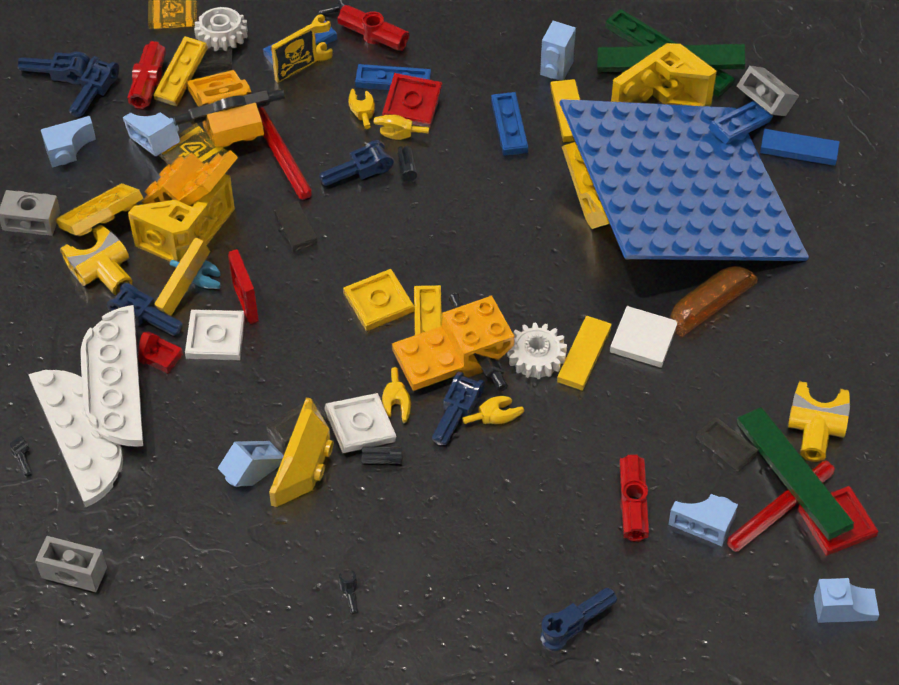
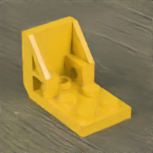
M666 43L613 79L611 102L641 103L647 101L653 95L663 104L711 106L717 71L683 45Z
M576 142L562 146L585 220L592 229L610 224Z
M224 174L208 194L194 202L193 207L177 200L134 206L129 211L128 216L135 246L169 262L172 259L180 262L195 238L204 241L207 245L235 210L230 175ZM178 218H184L182 222L176 220Z

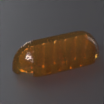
M738 266L727 267L716 273L675 304L670 319L677 322L676 333L681 338L756 284L758 278L748 269Z

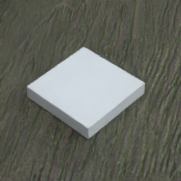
M627 306L610 346V352L662 368L676 332L678 321Z
M191 310L185 349L186 359L240 360L245 312Z
M378 393L326 403L325 412L342 453L361 450L362 447H375L396 441V434Z

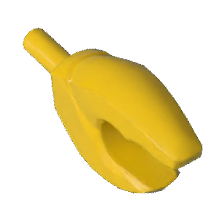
M351 89L348 100L349 107L359 120H363L365 129H369L371 127L369 119L372 118L375 111L374 98L368 91H365V100H358L355 89Z
M383 115L374 118V124L383 125L380 128V133L390 139L401 140L409 138L412 132L429 134V127L412 126V120L405 119L399 115Z
M394 367L391 368L392 383H388L384 389L382 404L390 418L391 407L394 404L401 405L402 422L406 423L411 411V399L404 384L398 380V368Z
M497 396L488 399L479 406V413L463 417L462 420L464 424L482 419L483 424H504L520 416L524 412V408L516 407L501 410L500 408L510 405L512 399L506 396Z

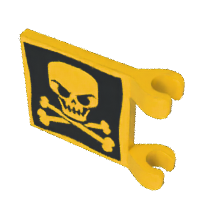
M322 14L317 15L312 24L271 46L274 76L277 83L316 61L332 58L333 50L330 48L325 51L327 49L325 42L319 43L316 47L315 33H324L331 28L330 21L324 23L325 17Z

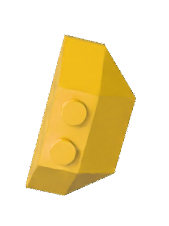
M306 397L303 408L269 491L271 506L278 507L312 491L316 480L321 481L323 477L325 456L330 457L334 442L330 440L329 427L311 398Z

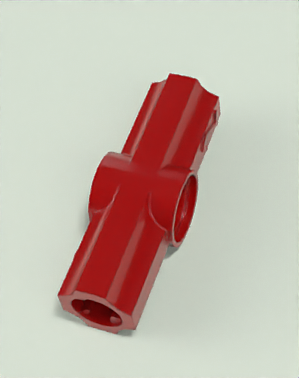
M344 5L340 10L337 19L338 24L362 34L367 43H383L398 51H402L406 47L409 32L385 22L384 17L379 12L365 13L349 5Z
M150 41L148 45H145L140 62L134 64L132 72L133 83L127 98L128 103L133 105L135 109H144L146 106H149L154 89L158 87L161 81L166 49L159 42Z
M627 455L624 458H620L619 461L623 538H627L630 541H641L649 537L648 489L645 478L644 458H640L638 455Z

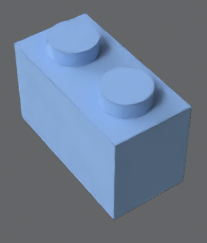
M552 21L542 39L540 75L559 81L565 79L574 61L576 27Z

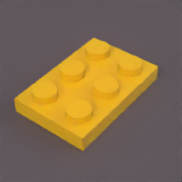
M121 183L55 220L60 229L82 236L91 232L92 227L96 224H104L115 218L114 215L118 212L131 210L134 206H137V202L141 201L143 196L139 189Z

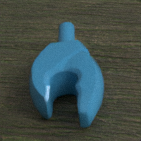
M172 259L170 266L177 268L180 262ZM205 260L192 283L203 288L220 289V282L205 276L209 274L220 277L219 269L211 262Z

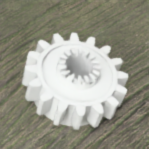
M218 7L210 9L199 16V21L195 22L196 39L207 43L208 48L214 47V51H217L219 48L227 51L228 46L237 48L236 43L243 44V38L248 37L247 20H244L243 15H239L237 11L230 8Z
M533 323L530 329L526 325H522V332L514 331V346L507 352V357L510 358V366H515L516 372H521L527 378L534 377L540 379L545 376L550 377L554 371L559 372L560 364L565 362L567 344H564V336H557L556 328L551 331L547 330L548 324L538 328L537 323Z

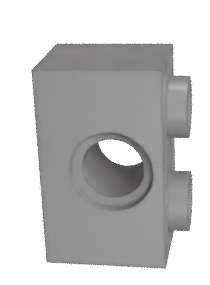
M749 66L737 85L740 90L772 115L786 116L799 97L796 92L763 67Z
M6 190L0 206L2 230L53 236L57 224L55 219L60 215L56 195Z
M46 536L35 560L41 578L93 592L97 591L107 569L101 549Z

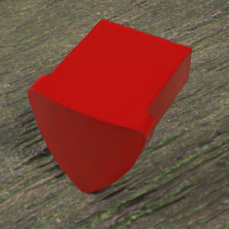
M143 332L138 350L139 362L142 364L146 363L168 374L182 357V348L161 339L160 336L152 332Z

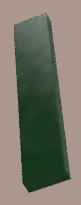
M619 9L605 21V28L634 46H663L666 43L678 44L622 9ZM716 70L713 94L720 97L734 84L735 78L722 70Z
M745 44L683 45L715 70L745 69ZM662 46L598 47L597 70L598 72H625Z
M762 407L737 418L738 426L828 541L854 529L852 519Z

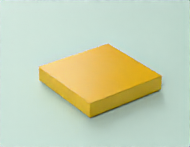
M392 269L343 288L344 295L366 331L415 312L413 303Z

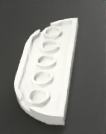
M131 305L102 316V321L93 329L89 328L84 336L81 346L82 394L86 417L98 434L117 444L143 446L134 306Z
M42 370L29 374L32 386L85 507H88L102 499L113 488V483L123 466L121 444L102 437L90 425L83 405L82 377L60 370Z

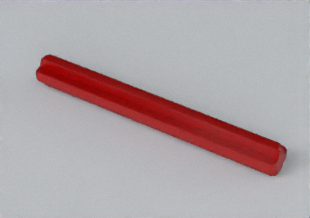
M263 107L258 108L263 126V136L296 194L301 200L310 198L312 193L309 184Z
M822 461L812 471L824 483L834 474L835 468L828 461ZM789 489L730 535L727 539L728 547L734 552L740 551L799 502Z

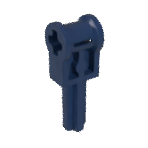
M55 52L53 60L19 58L18 69L20 71L50 73L52 80L68 81L71 84L77 85L81 84L80 78L87 69L90 58L82 52H73L71 54Z
M96 56L90 59L86 71L80 78L82 90L69 109L70 114L75 118L83 116L96 94L103 96L106 94L111 84L118 77V63H107L101 61Z
M374 140L365 147L350 152L351 161L321 172L319 177L325 186L357 173L362 180L374 174H382L389 171L394 164V160L385 152L383 142Z
M123 283L116 297L107 302V307L110 311L133 305L135 324L138 326L145 320L171 335H178L183 326L181 321L156 309L154 298L140 292L129 283Z
M458 372L455 375L451 387L443 400V408L446 411L432 435L434 442L440 446L448 443L461 416L471 415L476 404L479 402L485 388V381H475L467 378L462 372Z
M605 588L579 606L572 603L559 613L546 615L541 623L542 645L551 651L562 649L568 639L583 630L585 622L616 603L617 597L614 591Z

